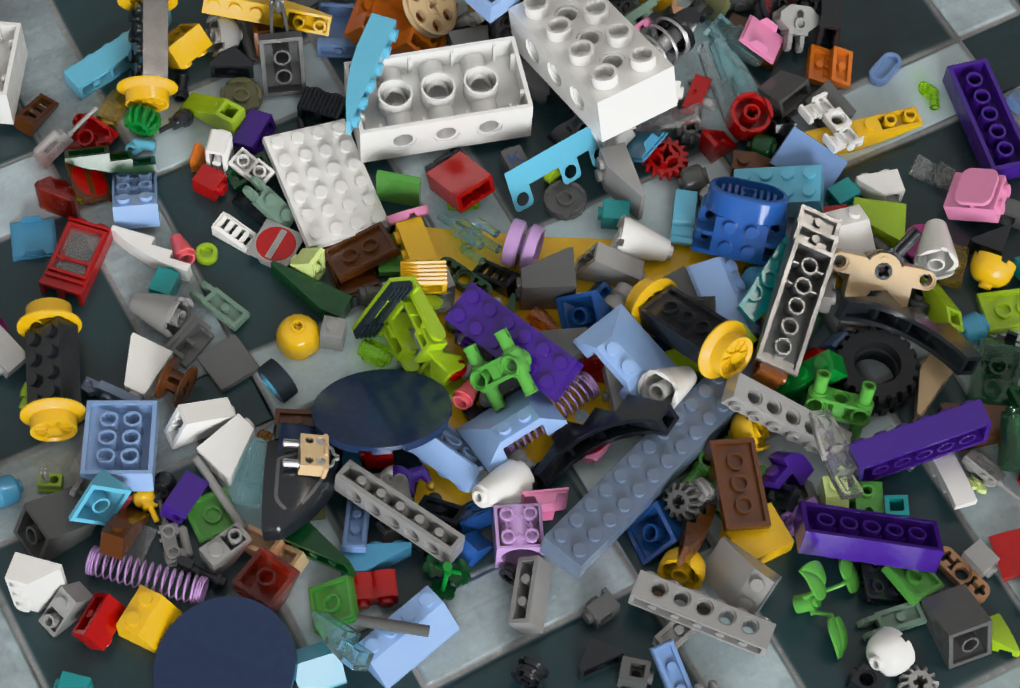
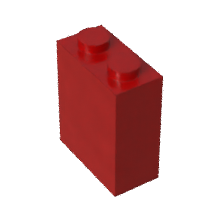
M461 151L426 173L430 189L460 213L495 191L492 175Z

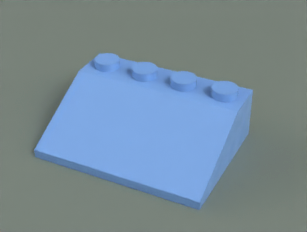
M87 400L80 477L93 480L103 469L130 487L132 491H154L159 428L158 400Z

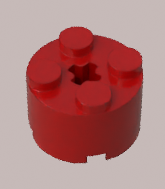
M745 92L738 95L726 114V126L734 139L738 141H748L753 139L756 134H764L773 117L772 105L767 98L757 95L758 93Z

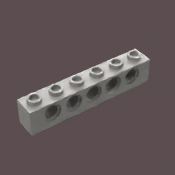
M741 372L727 379L721 403L729 407L730 410L739 412L748 417L750 421L757 422L767 427L769 431L786 437L788 441L801 445L805 450L816 453L827 462L835 463L847 457L852 432Z
M349 459L335 475V491L441 562H450L452 564L463 551L466 536Z
M640 570L628 601L631 605L762 658L766 653L776 627L775 623H772L770 619L764 616L757 617L750 614L744 608H735L726 604L722 599L705 596L700 590H690L681 586L675 580H666L659 577L653 571ZM658 590L662 592L663 596H655L652 591ZM674 600H683L686 605L680 606ZM697 609H705L708 614L702 615ZM720 618H727L731 623L724 624L720 621ZM742 627H750L753 633H746Z

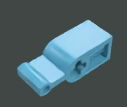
M676 189L670 235L671 244L692 246L697 191Z

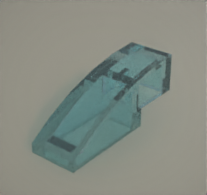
M720 13L703 34L733 56L759 67L765 59L738 41L744 27L741 24L736 27Z
M718 37L712 38L708 45L721 82L730 81L736 98L745 92L756 93L758 90L754 80L741 59Z
M252 436L239 476L233 504L254 509L259 508L263 491L267 442L270 440Z
M313 610L311 616L314 624L331 652L351 670L367 671L374 653L358 643L361 633L329 612Z

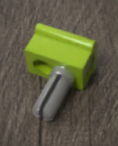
M46 468L39 470L38 492L54 493L63 490V474L48 473Z

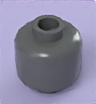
M700 164L682 168L680 170L681 177L677 178L681 190L685 189L699 193L707 184H710L706 167L702 168Z

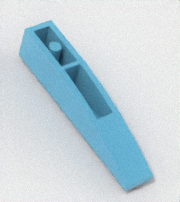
M171 10L168 11V26L172 22ZM129 31L123 32L115 40L104 44L99 50L88 54L83 60L63 71L66 85L80 100L110 83L131 67V63L128 62V54L131 50V43L128 41Z
M371 13L356 46L350 66L346 91V133L348 135H351L354 127L357 128L361 120L360 113L367 108L368 95L373 93L376 87L377 75L381 76L384 68L383 62L389 58L391 53V44L397 41L399 30L396 29L395 19Z

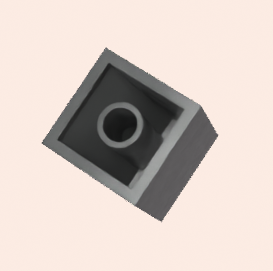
M568 247L521 268L520 277H516L515 294H517L516 302H520V310L558 309L557 297L576 294L577 284L573 247Z
M73 486L24 503L13 532L30 556L51 561L92 535L96 524L70 521L68 518L82 497L78 493L74 497L69 495Z
M965 584L921 599V608L927 619L926 626L948 669L992 654V619Z

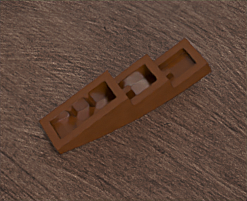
M707 502L704 512L697 514L693 523L686 522L679 541L678 566H683L701 548L713 521L716 505Z

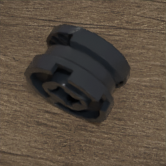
M521 656L518 660L519 665L513 668L511 672L512 679L524 688H542V681L549 676L548 669L533 658Z

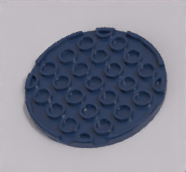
M398 369L369 370L341 378L322 390L312 406V422L318 435L328 434L329 444L353 453L369 451L372 452V455L392 454L393 450L405 448L406 451L418 448L439 436L448 426V421L452 416L450 395L440 383L425 375Z
M239 596L212 598L185 611L166 631L154 659V688H292L294 681H296L298 668L295 643L284 622L265 605Z

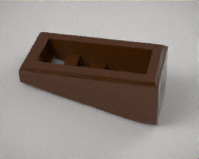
M40 93L15 115L14 127L30 137L33 136L56 110L59 103Z

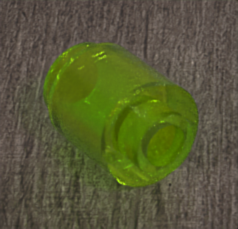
M364 339L358 348L357 354L362 360L379 368H383L385 365L388 366L392 361L393 353H391V348L373 339Z

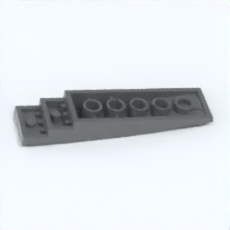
M804 204L799 206L774 284L755 360L794 377L798 376L835 262L836 255L834 253L839 241L837 236L842 221Z

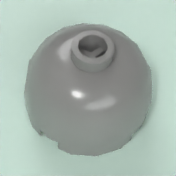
M209 15L206 23H210L209 29H205V33L213 44L207 49L208 52L213 51L212 57H217L232 46L238 48L240 41L243 39V32L235 19Z

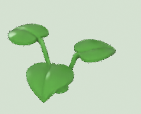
M839 559V570L844 580L841 583L826 588V574L822 564L817 560L810 561L802 566L798 572L807 581L811 592L794 595L793 607L798 614L810 611L811 616L820 615L828 617V631L838 660L842 658L848 644V633L845 624L840 616L835 617L833 613L818 611L817 609L821 607V600L825 599L826 593L847 585L850 593L857 592L860 586L859 573L852 561Z

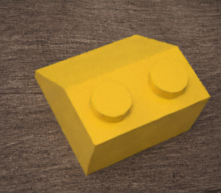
M199 23L180 24L168 33V66L170 68L181 70L189 68L193 64L191 61L196 57L204 56L208 52L207 49L213 45Z
M140 585L116 624L118 635L156 654L166 631L183 612L163 595Z

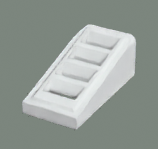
M224 211L211 227L213 236L246 253L257 235ZM232 228L235 229L233 233L230 235L229 232L232 230ZM242 233L243 235L237 240L236 238ZM248 237L251 238L247 245L243 244Z

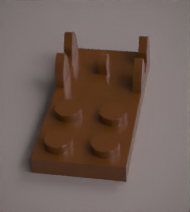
M754 437L709 440L704 450V458L711 462L708 478L709 480H714L724 532L769 528L771 520Z

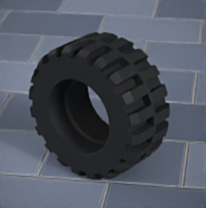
M869 327L868 330L864 328L856 329L855 334L853 332L847 334L835 350V353L843 357L848 377L831 384V388L859 395L862 383L866 380L860 376L854 364L866 359L879 361L890 369L894 380L883 384L875 383L877 387L872 399L874 407L871 416L874 413H878V416H885L888 411L894 413L898 411L899 407H903L908 402L919 379L920 363L916 359L917 353L915 349L909 348L911 344L906 339L902 340L899 335L890 333L885 329L878 330L876 327Z

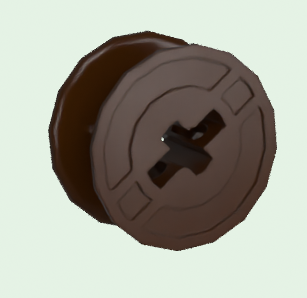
M174 357L162 370L154 394L157 399L164 397L167 392L175 394L173 404L177 408L179 404H184L190 396L197 380L198 368L192 366L185 374L179 372V359Z

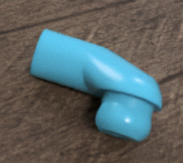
M135 138L125 146L124 150H132V156H136L143 150L155 152L156 141Z

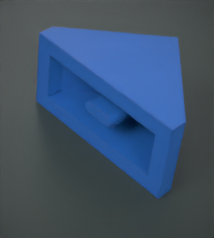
M477 530L464 534L466 537L463 551L453 562H457L458 559L462 558L472 568L493 548V544Z

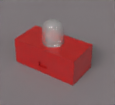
M695 74L682 104L680 119L687 120L689 118L697 121L702 108L713 111L718 107L717 100L707 96L712 79Z

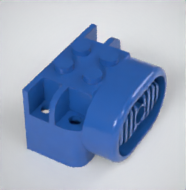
M725 176L713 179L709 184L708 193L701 200L691 251L765 266L786 235L788 221L786 210L789 201L787 194L775 186L737 177Z

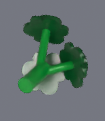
M428 554L426 561L422 564V570L428 573L430 578L443 576V580L440 582L434 581L430 587L441 600H452L455 597L456 588L451 586L448 579L454 581L455 586L468 584L471 580L470 573L472 568L462 558L451 564L450 562L443 563L431 554Z

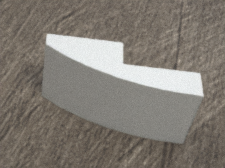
M243 147L228 162L232 169L248 181L252 175H255L267 183L275 174L271 167L260 158L254 157Z

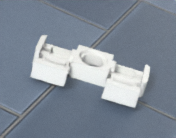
M827 92L814 96L811 103L806 106L803 104L799 105L798 113L808 125L814 123V120L819 118L822 119L823 123L833 133V136L825 133L822 138L823 143L833 154L846 147L847 151H852L855 145L859 147L863 144L865 137H858L851 128L852 121L840 107L835 109L826 99ZM838 118L843 123L840 125L834 124L832 119Z

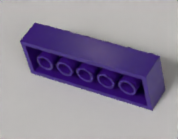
M983 58L947 66L942 82L979 167L994 169L998 172V175H1005L1007 180L1019 178L1020 131L988 59Z
M472 281L444 318L496 358L502 356L503 351L494 333L507 327L515 345L528 351L531 356L532 363L529 373L536 387L556 403L584 367L582 363Z
M981 399L975 401L967 400L958 407L952 409L951 407L944 408L938 414L932 416L924 415L913 423H901L893 430L887 432L882 430L875 433L873 437L854 440L849 445L847 463L855 481H875L987 441L991 420Z
M800 501L793 520L798 553L936 573L944 554L937 521L806 501Z

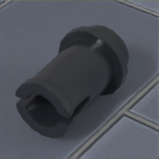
M177 74L175 83L178 85V91L172 96L177 102H185L189 97V92L187 91L189 76Z

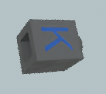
M521 145L509 146L500 151L499 164L504 173L528 160Z

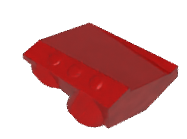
M78 113V114H76L75 117H74L73 120H72L73 127H74L87 113H85V114H84V113ZM91 115L73 133L74 135L71 138L74 141L65 150L103 145L110 146L119 133Z

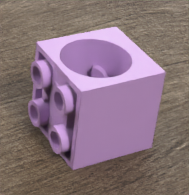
M541 503L493 505L492 536L495 568H504L506 562L517 566L518 557L539 555L543 558L544 554L540 552L544 538Z

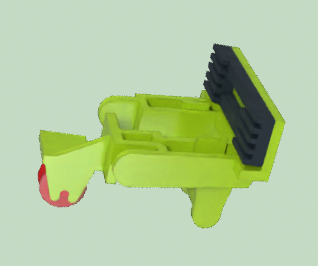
M415 276L389 278L351 327L356 339L359 337L360 339L363 337L371 338L372 336L382 337L384 335L396 361L401 362L404 370L407 372H417L420 367L419 363L430 362L431 368L429 370L432 378L442 386L452 381L460 380L461 376L467 371V366L461 356L443 352V348L448 344L447 340L444 339L446 331L435 313L436 309L441 308L444 304L443 299L438 295H425ZM412 329L416 330L414 335L422 349L416 357L415 353L419 348L409 331Z

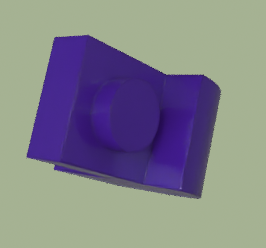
M776 451L768 457L772 465L766 469L762 476L764 487L780 489L784 483L802 486L814 471V468L808 459L800 453Z

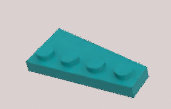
M787 235L779 243L736 307L750 325L767 312L789 239Z

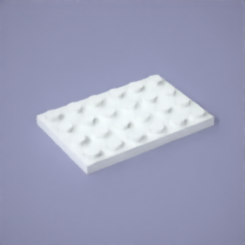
M345 119L263 137L262 143L306 248H323L355 236L356 233L380 221L386 230L390 231L391 226L387 225L385 218L387 216L366 167L360 161L359 152L353 137L346 133Z

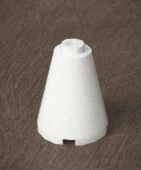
M622 215L616 226L619 229L612 238V248L645 261L665 262L667 258H671L674 246L671 245L669 239L631 217Z
M931 219L925 224L913 264L928 268L935 274L937 280L952 276L954 270L958 268L959 260L946 222L941 219Z
M689 366L652 369L644 373L639 379L638 395L641 394L645 398L670 402L673 409H675L696 384L697 376L695 371Z
M508 459L507 462L496 467L473 488V501L481 508L493 507V505L520 504L522 492L533 491L532 483L535 482L534 476L524 462Z

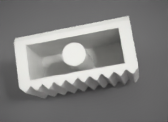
M211 129L205 147L206 165L214 169L218 168L224 173L231 169L228 162L234 156L232 134L224 129Z

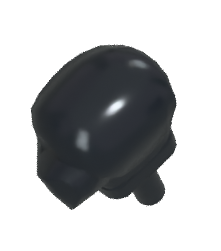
M179 109L172 117L168 118L169 123L160 127L158 131L161 134L170 128L175 131L181 127H189L193 123L194 116L188 109Z
M161 471L156 474L154 503H159L161 498L169 496L177 485V481L171 473Z

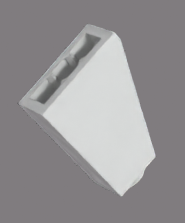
M133 332L130 338L125 374V391L141 397L142 400H150L155 393V387L162 370L174 358L173 351Z
M228 397L179 404L164 429L171 449H178L213 435L236 415L235 409Z
M239 413L196 448L197 455L201 456L208 468L228 488L233 486L255 440L254 424L250 419H244Z

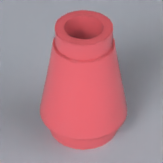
M181 234L172 235L170 242L174 259L192 264L196 258L195 250Z
M470 378L453 392L452 401L454 405L463 410L473 405L478 390L474 389L471 385Z

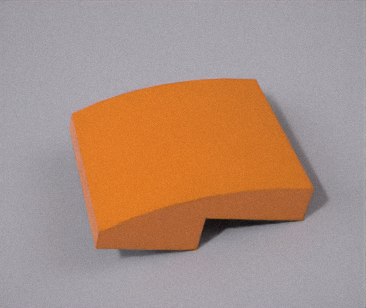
M811 44L808 47L805 78H808L809 83L822 86L829 79L836 88H849L851 84L853 52L837 46H833L830 50Z

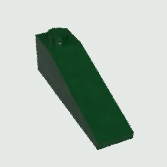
M272 260V275L322 320L324 315L346 319L353 307V297Z
M310 521L283 539L285 544L303 551L310 560L354 578L357 575L350 561Z

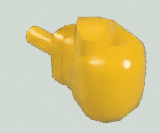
M133 491L131 495L133 498L132 502L137 507L142 508L143 512L149 511L154 523L158 522L159 518L155 508L159 504L153 501L155 498L154 491Z

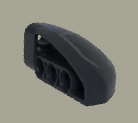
M278 423L273 427L272 439L267 442L263 478L261 527L264 541L282 540L299 530L321 511L335 491V475L343 467L342 449L329 444L334 448L335 453L339 454V461H335L334 466L328 469L325 479L317 476L298 475V468L283 467L282 465L284 458L298 459V448L283 447V439L299 440L301 433L318 435L316 428L313 426L298 423ZM329 449V464H331L332 459L335 457Z

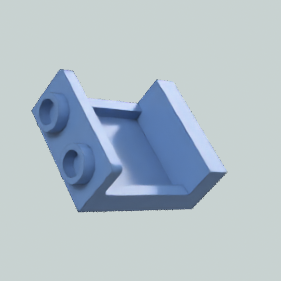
M320 3V11L332 15L329 36L318 35L317 57L353 58L357 45L343 35L354 7L353 3Z

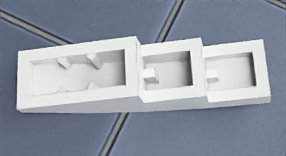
M112 225L113 240L129 254L156 270L158 266L172 268L180 273L181 280L190 281L192 277L191 264L175 260L173 250L156 246L155 237Z
M954 453L927 462L932 476L937 477L943 494L947 493L954 510L976 504L978 500Z

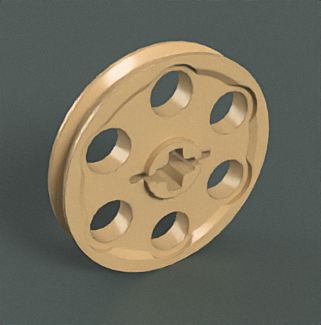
M402 0L403 9L408 21L413 28L425 37H442L448 31H452L456 24L457 6L455 0ZM443 11L447 13L449 20L444 18ZM416 12L421 15L422 22L417 19ZM433 22L436 23L438 32L433 28Z

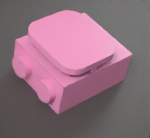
M969 168L963 173L955 172L943 205L948 220L998 223L1000 216L1005 212V202L1011 194V186L1008 184L1006 176L998 175V172L994 169Z

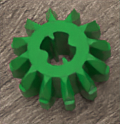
M139 103L138 105L132 104L126 110L123 121L125 122L124 126L129 129V132H134L136 135H142L146 138L147 136L153 137L157 133L162 119L160 118L161 114L156 112L155 108Z

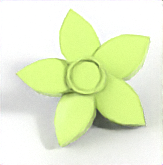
M973 474L969 478L967 477L973 491L976 490L978 493L986 494L987 489L981 480L976 479Z

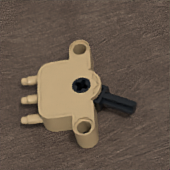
M912 227L893 248L888 245L885 249H876L868 254L836 248L834 254L836 256L843 255L842 262L838 265H833L835 271L844 273L841 285L842 297L867 296L870 291L887 290L902 307H907L912 288L920 290L932 289L937 280L935 274L926 267L905 263V260L902 258L922 237V233L917 228ZM882 266L885 269L884 272L881 273L878 267ZM923 274H928V280L925 283H920V277Z

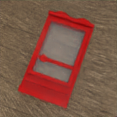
M69 216L45 272L38 282L41 294L46 295L48 288L56 289L58 297L65 299L67 293L76 295L79 305L84 306L112 244L111 228L101 223L88 222L84 218Z

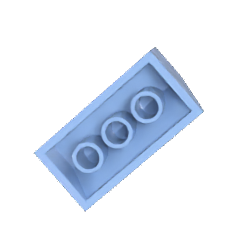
M716 257L688 266L686 269L697 296H715L716 313L728 320L743 322L758 340L762 331L760 319L750 325L736 308L747 291L734 260Z
M450 425L432 441L407 451L416 455L421 463L435 469L439 476L449 479L462 492H471L489 474L457 430Z
M426 586L387 619L430 625L429 637L374 629L355 645V657L384 688H391L457 632L459 627L444 602Z

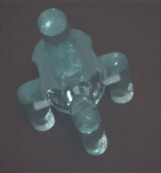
M442 211L438 213L437 219L451 227V235L462 242L460 252L479 265H484L486 258L474 251L472 247L481 250L486 246L495 253L501 251V245L482 234L483 230L497 238L500 230L483 219L476 217L473 223L462 218L456 221Z

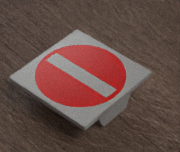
M266 219L247 249L246 254L257 258L261 264L270 268L272 260L288 267L290 260L302 245L303 239L299 232Z

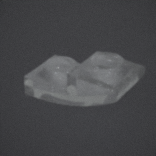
M918 154L908 174L933 186L949 190L954 174L958 171L942 161L939 164H935L921 154Z

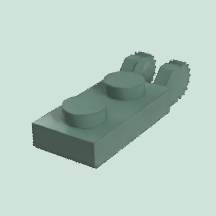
M252 175L249 181L259 193L250 186L245 185L242 189L244 195L268 219L290 228L295 220L289 205L269 186H266V183L261 178Z
M202 280L199 286L208 294L206 297L194 289L189 292L194 301L234 332L250 317V313L205 280Z
M907 602L875 612L874 615L857 621L856 624L860 629L876 623L878 629L866 632L862 636L863 640L868 642L871 636L883 627H893L901 632L926 624L927 619L920 603L911 606Z

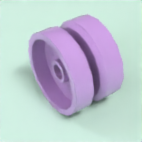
M515 218L504 242L501 265L513 268L519 260L521 271V268L537 262L546 228L533 224L527 233L528 226L526 221Z

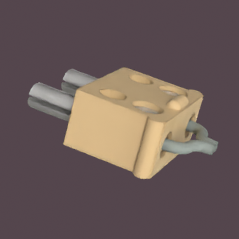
M301 433L299 440L283 439V447L298 448V459L284 458L282 465L283 467L298 468V475L317 476L325 479L328 469L334 466L335 461H339V454H336L334 448L329 445L328 434ZM329 449L335 457L332 459L331 464H329Z

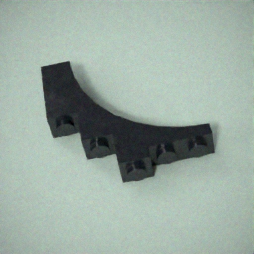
M887 290L870 291L867 296L844 297L834 314L839 321L869 324L897 334L931 353L956 375H972L983 358L950 323H933L919 307H902Z
M630 394L626 396L616 411L595 407L584 424L567 421L568 424L553 433L550 438L554 444L532 474L542 489H551L571 466L589 453L604 445L631 436L646 434L668 435L679 420V416L670 402Z

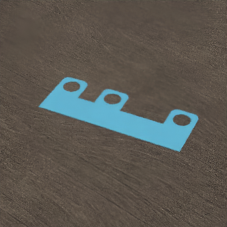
M588 126L504 174L517 212L523 211L534 202L529 184L558 167L565 184L578 179L581 176V169L577 157L586 151H589L592 165L597 167L594 153L599 146ZM569 165L576 167V174L573 178L565 176V169ZM522 192H526L529 196V200L524 206H520L517 203V197Z

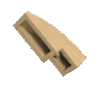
M246 523L248 526L246 532L252 538V541L244 551L270 568L297 580L309 563L305 553L285 544L283 539L264 541L262 530Z

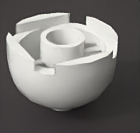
M893 627L881 628L871 636L866 646V656L870 666L884 676H897L907 671L915 662V652L909 640L905 642L900 637L903 633Z

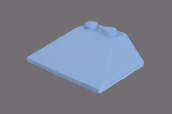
M622 304L573 340V343L587 359L596 354L624 387L618 394L623 400L628 394L642 397L641 394L638 395V381L647 371L677 367Z
M521 388L504 399L507 406L495 412L491 407L456 429L488 473L508 461L503 448L535 428L541 426L545 433L550 435L568 424L553 403L541 391L525 397Z

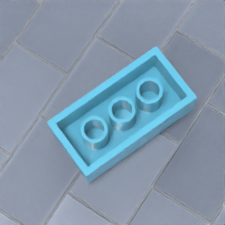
M821 164L734 169V177L769 184L784 191L789 200L786 210L788 217H796L801 204L823 213L824 175Z

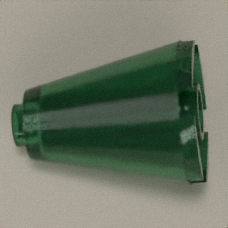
M1009 405L1001 412L997 464L1002 471H1020L1019 405Z

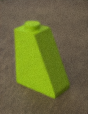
M854 197L852 205H848L849 207L859 204L870 219L872 234L876 235L891 248L905 235L907 204Z

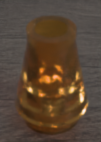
M537 305L526 317L529 325L539 330H554L560 327L543 307L540 308Z

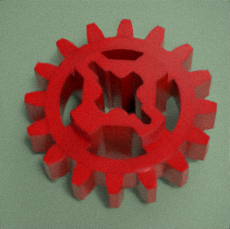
M668 137L667 140L663 139L649 157L642 162V165L645 166V172L651 171L652 178L658 175L660 181H662L663 177L671 181V176L677 179L680 170L688 166L689 153L684 152L685 145L678 146L679 140L671 142V137Z

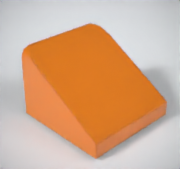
M198 142L194 144L189 159L191 172L195 173L198 172L203 164H206L205 148Z

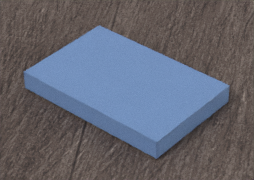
M795 126L792 127L770 160V163L776 167L821 164L824 175V197L827 188L835 183L848 163Z

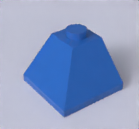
M597 290L556 298L562 329L583 327L589 329L612 311Z
M656 500L626 529L643 566L648 565L680 541L683 521H678L677 517H669L671 510L663 509L668 505L666 501Z

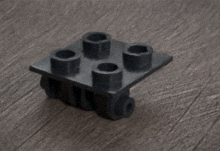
M864 562L857 563L860 574L859 580L863 581L860 583V586L864 588L862 590L863 600L866 601L867 605L874 604L875 599L906 603L903 595L881 571L884 565Z

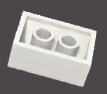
M859 204L824 213L842 221L837 236L839 241L836 248L863 254L876 250L870 219ZM843 255L836 256L834 263L841 262Z
M18 552L14 553L5 576L14 606L23 612H30V610L39 612L46 609L59 588L68 584L62 564Z

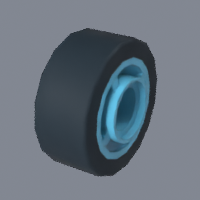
M270 358L257 369L264 385L282 403L287 402L298 393V389L291 376L274 359Z

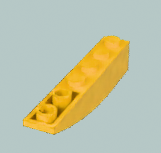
M204 0L202 13L270 25V0ZM284 0L289 29L329 36L332 15ZM273 8V26L284 28L281 13H275Z
M915 106L852 120L851 128L859 138L865 137L863 144L859 147L855 145L852 151H847L846 147L835 154L842 155L879 144L922 126L923 121ZM827 126L804 131V133L825 147L827 146L822 141L823 135L827 133L829 136H833V133Z

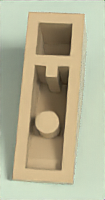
M932 354L927 359L923 357L919 362L920 374L915 386L913 422L925 414L953 372Z

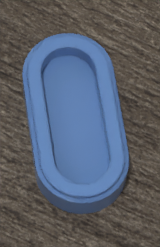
M894 52L883 54L869 70V82L877 87L886 85L899 71L902 64L901 57Z

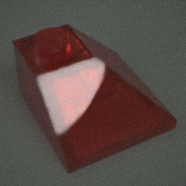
M51 176L36 181L34 186L40 209L66 219L69 216L81 218L77 197L67 181Z

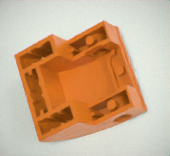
M356 0L343 34L357 45L371 13H375L396 20V29L399 30L397 41L391 44L390 55L444 47L447 39V34L439 38H428L413 28L405 15L402 0ZM443 11L444 18L449 20L447 13ZM416 12L417 19L422 22L421 15ZM433 22V28L438 32V27L436 23Z

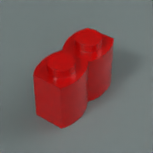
M395 569L356 572L354 584L359 610H367L372 605L391 607L394 603L399 602Z

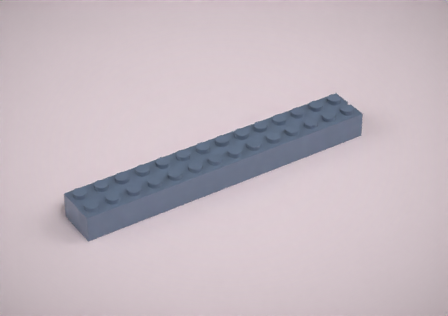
M754 347L748 365L741 372L748 377L751 375L756 349ZM704 377L674 409L679 416V420L669 434H646L544 536L540 552L575 580H578L705 450L709 440H715L731 423L732 418L737 412L730 410L729 407L721 403L727 379L723 377L716 379Z

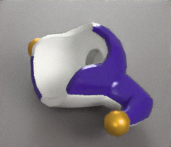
M390 465L383 469L382 472L373 474L410 500L414 499L415 483L419 480L426 483L428 491H433L436 488V484L432 481L428 470L424 466L407 469L401 465Z

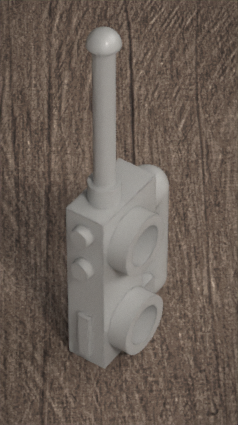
M93 106L71 130L67 132L61 128L52 130L34 148L32 156L47 168L74 141L71 138L74 135L73 133L95 111H98V107Z
M973 449L965 455L961 462L964 463L963 466L967 471L975 472L982 478L981 481L985 486L1003 488L1020 502V496L1002 481L1006 475L1001 467L980 451L977 452Z
M162 498L158 503L160 512L163 506ZM161 516L162 525L159 526L157 533L161 535L159 541L163 544L165 562L169 567L177 566V558L179 556L190 558L193 555L188 529L184 525L178 526L175 522L169 523L166 517L163 518ZM180 537L182 546L181 549L178 547L176 538Z

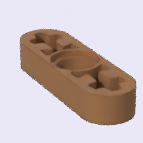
M943 546V557L947 555L949 559L948 561L941 560L938 569L955 586L961 584L966 586L972 579L973 583L967 587L979 604L985 602L990 594L989 585L952 548ZM956 563V565H954V567L952 568V570H950V569H949L950 566H951V565L953 566V564ZM955 571H965L968 578L965 580L958 579ZM975 589H982V594L976 595L974 593Z

